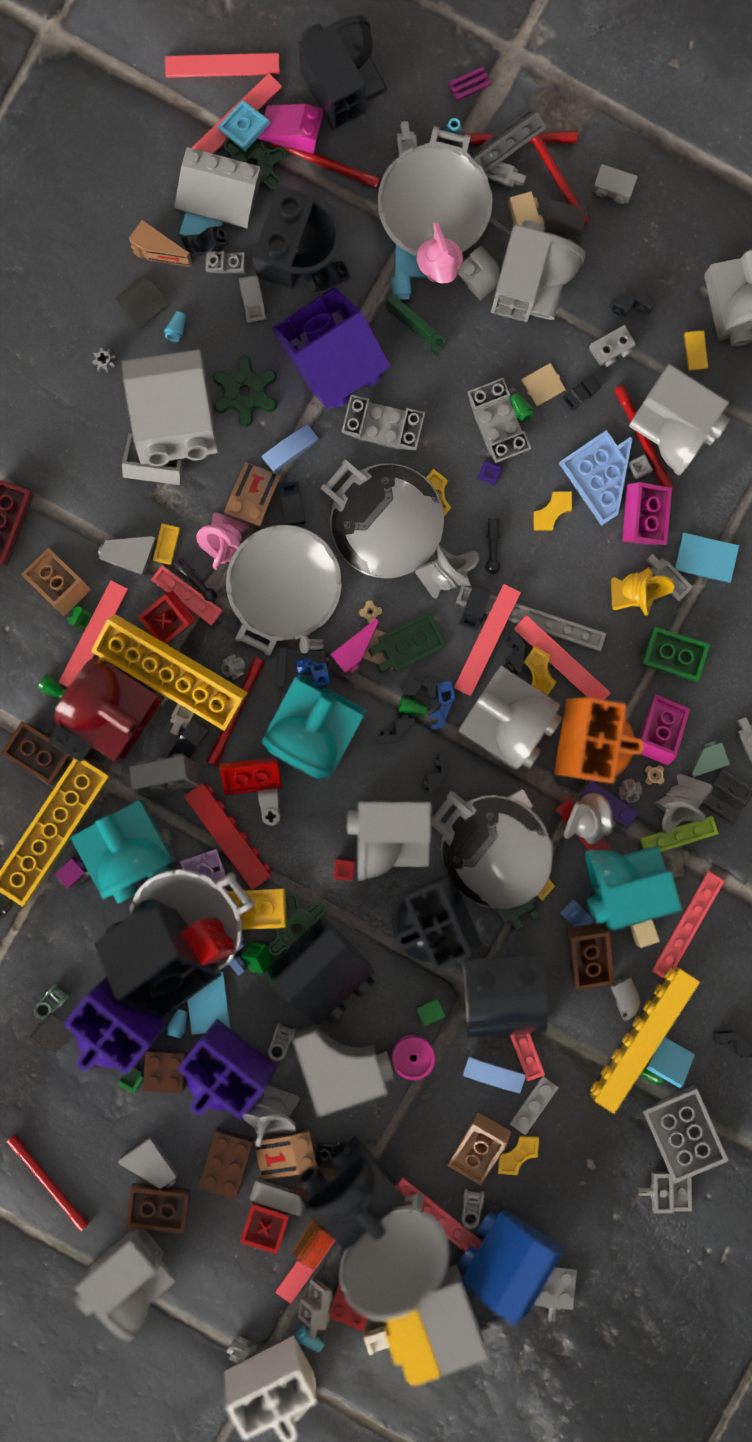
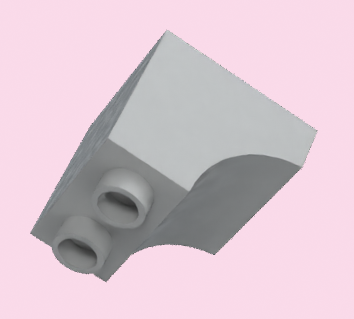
M316 1024L297 1029L293 1041L318 1117L387 1094L386 1082L395 1080L387 1051L377 1054L374 1045L352 1047L341 1044L328 1036L321 1026Z

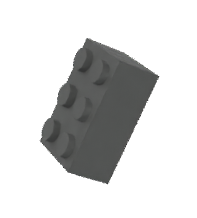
M183 754L172 755V758L168 759L156 758L154 762L150 763L138 762L136 766L130 767L132 790L146 797L201 786L198 763Z

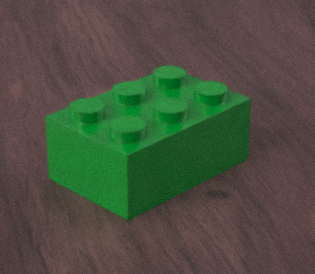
M654 627L651 629L640 665L695 683L700 679L710 644Z

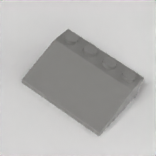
M187 147L181 166L174 209L248 229L263 175L260 166Z
M695 1085L680 1090L643 1110L674 1184L728 1161Z

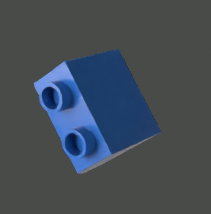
M508 1210L501 1211L498 1216L489 1212L478 1230L480 1234L485 1236L478 1250L469 1246L458 1266L466 1271L461 1282L495 1313L516 1325L527 1317L566 1248Z

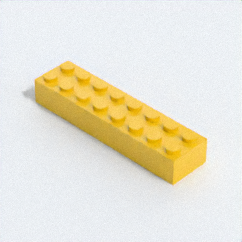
M116 614L107 619L91 650L94 654L224 731L232 723L248 692Z
M73 759L1 868L0 892L22 907L28 905L70 841V837L74 835L112 776L85 759L82 762Z
M676 966L673 969L670 967L664 975L666 979L662 985L660 983L657 985L653 992L655 994L651 1001L648 1000L643 1007V1014L641 1017L637 1016L632 1024L634 1028L630 1033L627 1032L622 1039V1046L620 1049L617 1048L611 1056L613 1060L609 1066L605 1065L602 1069V1077L598 1082L595 1081L590 1088V1095L593 1100L613 1114L700 983Z

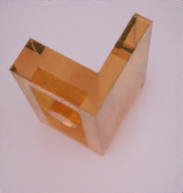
M312 1220L292 1253L300 1263L315 1270L334 1238L327 1230L321 1228L317 1221Z

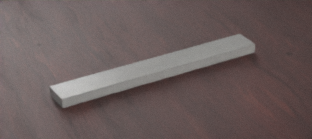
M461 586L456 604L466 606L472 588ZM490 595L484 611L485 614L489 615L497 596ZM518 603L515 604L507 620L518 624L527 615L548 635L599 652L602 650L607 634Z

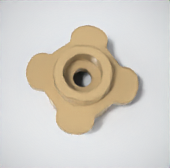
M370 600L359 611V615L365 617L368 623H371L382 613V609L376 607L373 601Z
M660 765L657 767L647 766L645 768L647 773L645 782L648 785L652 783L663 784L664 768Z

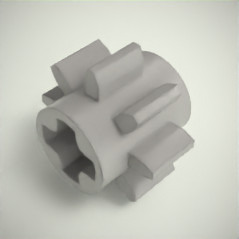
M100 348V352L93 353L96 360H93L92 363L93 365H98L97 370L99 372L105 369L108 373L109 368H115L113 361L116 360V356H110L112 352L110 349L106 352ZM103 357H106V363L103 364Z
M235 654L223 660L221 669L226 677L231 676V679L234 680L244 675L245 663L243 659L236 658Z
M626 779L618 787L620 799H626L629 803L638 801L640 795L643 794L640 782L635 783L634 779Z
M241 1336L238 1340L233 1338L227 1350V1353L231 1354L229 1358L235 1363H238L239 1360L245 1361L251 1348L247 1346L248 1340Z

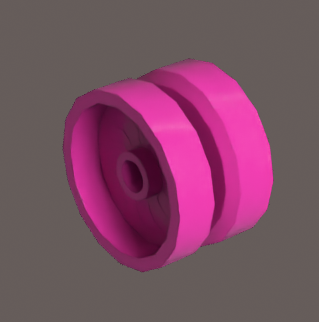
M417 1034L405 1035L397 1040L392 1051V1061L395 1070L400 1076L408 1080H418L427 1076L434 1067L435 1061L433 1047L430 1042ZM414 1054L416 1055V1060L412 1061L410 1056Z

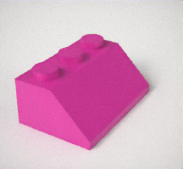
M641 482L627 485L622 542L667 545L672 488Z

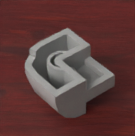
M483 246L474 250L469 258L462 263L461 267L457 269V274L480 301L497 286L501 275L499 265Z
M631 976L625 979L618 978L614 980V984L610 985L616 999L615 1003L624 1021L635 1016L640 1006L639 994Z

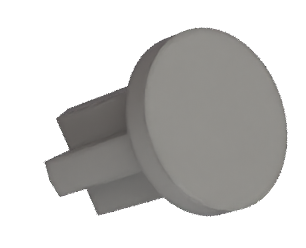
M302 636L299 642L302 653H307L309 650H321L324 647L322 639H309L307 636Z

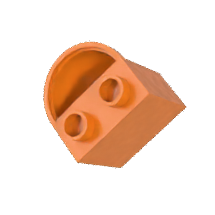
M567 698L554 775L614 783L615 777L628 766L633 754L638 755L644 749L643 742L634 737L632 727L625 718L626 704L594 698Z

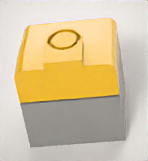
M457 1264L446 1268L438 1288L423 1305L407 1315L386 1320L388 1328H385V1337L395 1365L402 1364L407 1381L411 1385L422 1384L440 1377V1374L444 1376L488 1359L483 1335L466 1287L461 1282L462 1276Z

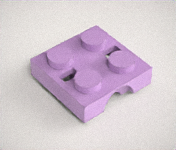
M218 849L180 861L183 870L203 874L215 882L226 876ZM219 866L220 871L214 873L212 868Z

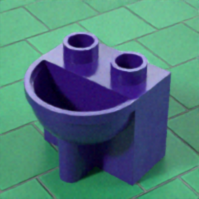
M106 976L84 998L64 1025L76 1034L77 1044L82 1052L77 1060V1065L81 1070L87 1071L96 1064L106 1068H118L127 1075L167 1024L157 1016L117 1001Z
M216 1019L185 1058L178 1070L185 1075L188 1088L195 1098L191 1103L193 1113L201 1115L209 1108L218 1111H230L241 1119L264 1091L277 1066L220 1020Z

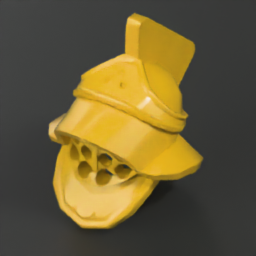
M650 567L639 573L629 574L623 581L613 577L611 579L613 610H619L630 606H639L643 614L648 616L653 601L672 593L675 584L667 576H653Z

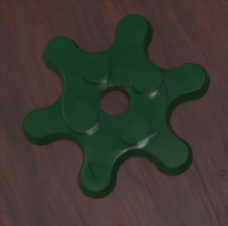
M229 138L225 140L224 149L231 154L232 159L248 163L250 160L257 161V166H260L263 172L260 183H265L271 189H277L281 181L273 173L272 167L275 163L286 158L285 149L282 147H276L272 150L267 149L263 144V140L257 138L244 151Z
M242 356L238 359V370L235 374L228 375L223 371H217L213 375L214 382L224 389V396L214 403V409L217 413L221 414L229 409H235L239 413L240 425L249 427L253 423L252 414L254 410L262 408L267 412H273L277 409L276 400L266 394L267 386L276 381L277 375L273 370H266L262 374H255L251 369V359L247 356ZM243 386L250 388V393L247 396L240 394V388Z
M287 894V928H273L277 933V937L268 947L270 954L277 956L283 950L288 949L308 928L324 915L326 911L325 905L321 902H316L311 908L303 909L299 906L298 898L295 894ZM293 924H301L303 927L302 932L299 934L293 933L291 929Z

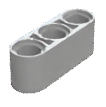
M255 1179L250 1200L290 1214L303 1216L305 1208L297 1191L264 1180Z

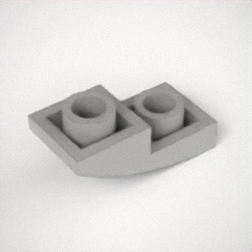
M224 251L206 253V272L246 273L247 254L245 252L226 253Z

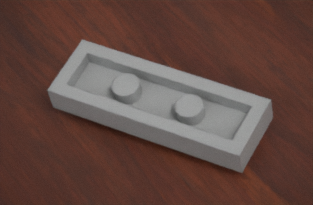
M541 1076L509 1124L526 1135L559 1087L544 1076Z

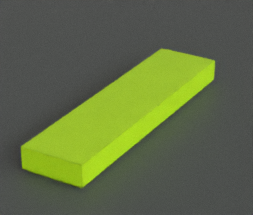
M713 816L705 818L704 822H690L677 826L671 834L661 831L639 838L642 850L658 846L660 852L719 833Z

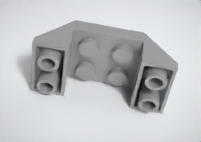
M504 378L467 392L474 417L486 447L495 463L532 449L525 431L522 432L515 415Z
M350 395L342 433L361 441L394 449L416 450L425 412L409 408L404 411L371 403L367 398Z

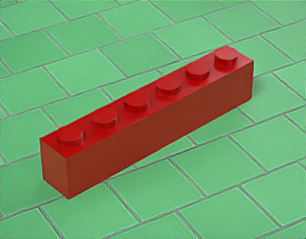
M201 783V786L190 791L184 798L253 890L272 876L270 874L272 869L266 861L262 863L259 859L261 854L255 846L251 848L247 841L250 839L243 830L240 832L237 829V821L232 815L228 816L224 811L227 809L220 799L217 801L213 796L215 791L210 784L205 785V783Z

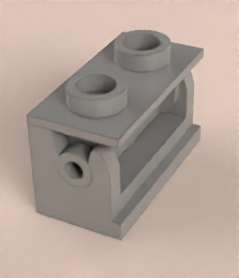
M601 164L592 192H595L599 197L605 198L607 196L613 198L617 203H628L638 176Z

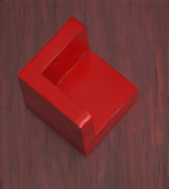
M336 859L333 879L353 881L355 861Z

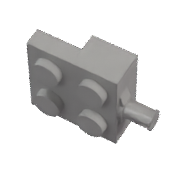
M651 1171L652 1182L650 1188H638L639 1196L651 1197L652 1211L654 1213L692 1211L691 1177L674 1184L669 1171Z
M555 1267L536 1299L534 1306H542L549 1309L547 1321L556 1322L557 1310H573L576 1269Z
M310 1279L308 1298H300L298 1318L310 1328L308 1337L311 1339L317 1338V1330H326V1325L330 1318L328 1312L329 1304L332 1302L331 1290L318 1279Z

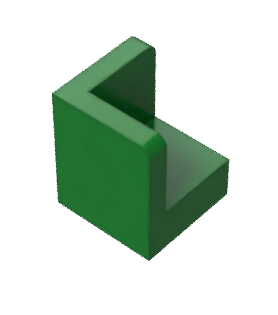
M251 942L241 955L250 972L265 974L267 968L274 962L265 944Z
M437 999L423 1005L422 1003L416 1006L424 1026L446 1017Z
M133 1066L127 1075L123 1074L117 1084L134 1094L144 1078V1072Z

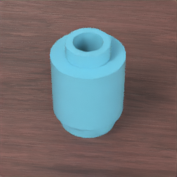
M406 272L394 273V277H391L392 294L400 301L409 300L412 294L410 275H406Z

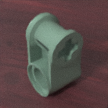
M55 983L34 1007L35 1016L39 1019L50 1017L68 1000L70 995H66L58 987V984ZM41 1005L48 1007L47 1015L40 1013L39 1007Z

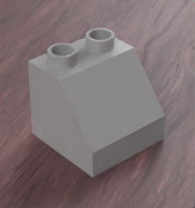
M200 350L122 361L134 443L141 465L162 466L168 463L169 460L182 458L201 460L209 454L217 453L211 397Z

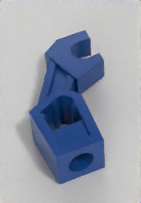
M311 658L296 660L299 674L311 672L316 687L330 684L326 663H316L311 661Z
M451 681L437 683L436 685L438 700L442 706L440 710L429 715V719L436 718L438 720L436 725H431L432 730L442 728L446 724V717L455 699ZM450 691L451 699L446 702L442 701L441 693Z

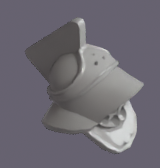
M438 545V559L415 569L418 578L431 596L436 599L441 589L451 590L452 588H457V586H471L466 573L476 567L480 554L476 551H471L454 556Z
M678 774V785L673 786L666 793L665 797L654 802L658 808L665 812L662 820L664 833L671 834L681 822H704L705 814L699 807L712 791V785L683 774Z
M590 793L582 797L580 802L574 805L563 834L564 837L569 839L576 833L580 835L579 837H583L587 843L594 844L601 840L604 835L608 836L615 828V821L612 819V810L609 802L597 793Z
M269 1085L266 1086L263 1091L265 1097L260 1102L258 1101L255 1109L243 1115V1119L256 1129V1133H258L255 1146L260 1147L262 1137L265 1134H292L296 1131L295 1122L289 1116L298 1104L299 1096Z

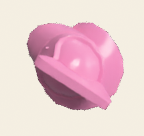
M435 222L433 223L434 238L424 242L419 247L417 263L420 271L427 275L430 281L449 283L456 278L457 269L462 265V250L455 242L443 237L439 223Z
M213 513L211 525L201 527L196 535L198 544L215 559L213 569H219L220 563L226 564L230 562L236 549L242 543L243 538L241 534L250 529L247 523L219 513Z

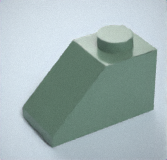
M712 741L705 744L706 748L700 750L689 773L690 777H696L730 765L722 743Z

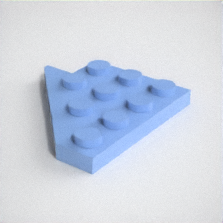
M607 430L559 462V465L601 526L619 513L632 438L630 437L617 446Z

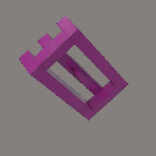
M483 66L449 82V87L457 102L491 86V81L488 79ZM471 78H474V79H472V80H470V81H468V82H466V83H464V84H462V85H460V86L454 87V86L459 85V84H461V83H463V82H465V81H467V80H469V79H471ZM482 80L485 81L484 83H481L467 91H464L460 94L457 93L458 91L468 88L475 83H478Z

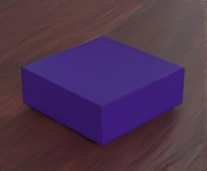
M485 460L477 479L495 486L502 467Z

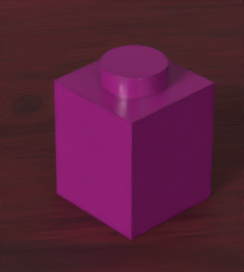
M71 858L55 873V876L67 888H71L87 873L84 869L86 866L79 858L77 860Z

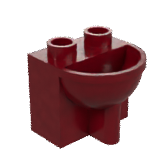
M97 657L93 660H88L70 684L57 706L54 720L57 724L90 744L111 760L123 762L165 698L130 674L103 658Z

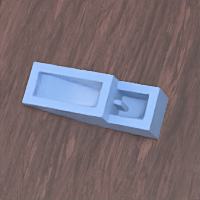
M307 424L263 454L262 459L272 472L276 473L288 462H292L319 441V438Z
M470 1056L463 1076L498 1088L521 1093L526 1074Z

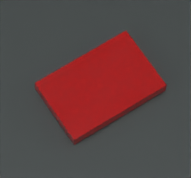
M277 757L219 764L225 795L258 792L259 790L274 788L282 789Z

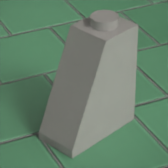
M150 536L105 540L104 545L101 544L98 549L99 559L145 576L157 539Z
M153 1136L143 1141L118 1160L121 1166L160 1189L164 1186L168 1188L176 1182L175 1178L178 1176V1172Z

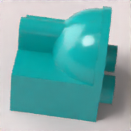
M299 674L293 680L262 739V743L270 754L303 770L308 775L317 779H322V777L330 778L340 763L367 710L325 687L319 689L314 681Z
M138 800L120 811L95 822L96 824L70 837L102 899L113 895L117 904L135 895L137 889L134 883L145 877L149 879L156 874L169 871L168 865L176 861L144 800Z
M658 846L626 855L610 850L594 851L591 849L585 851L587 870L594 896L586 898L592 920H596L597 923L605 922L606 926L613 930L682 910L671 871L665 870Z

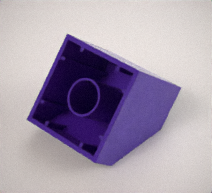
M333 287L271 328L281 347L311 392L326 409L331 406L340 407L346 404L352 392L361 386L368 387L378 383L383 377V372L391 367L362 312L336 287Z

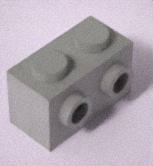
M623 325L591 343L589 349L601 368L604 365L606 367L611 366L617 362L616 359L620 356L625 358L632 354L636 344L626 326Z

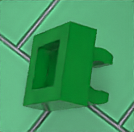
M78 606L72 608L74 611L72 617H67L69 624L85 631L93 614Z

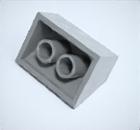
M128 433L122 461L123 478L180 485L184 458L169 460L168 463L162 466L141 465L133 434Z

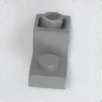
M258 276L238 278L247 323L266 319Z

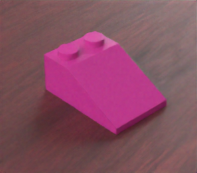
M308 104L267 106L264 116L271 124L258 139L314 154L324 109Z
M377 618L331 654V658L345 675L348 673L352 675L360 669L359 664L378 627L379 621Z
M655 694L637 737L644 744V749L640 754L669 766L677 757L690 708Z

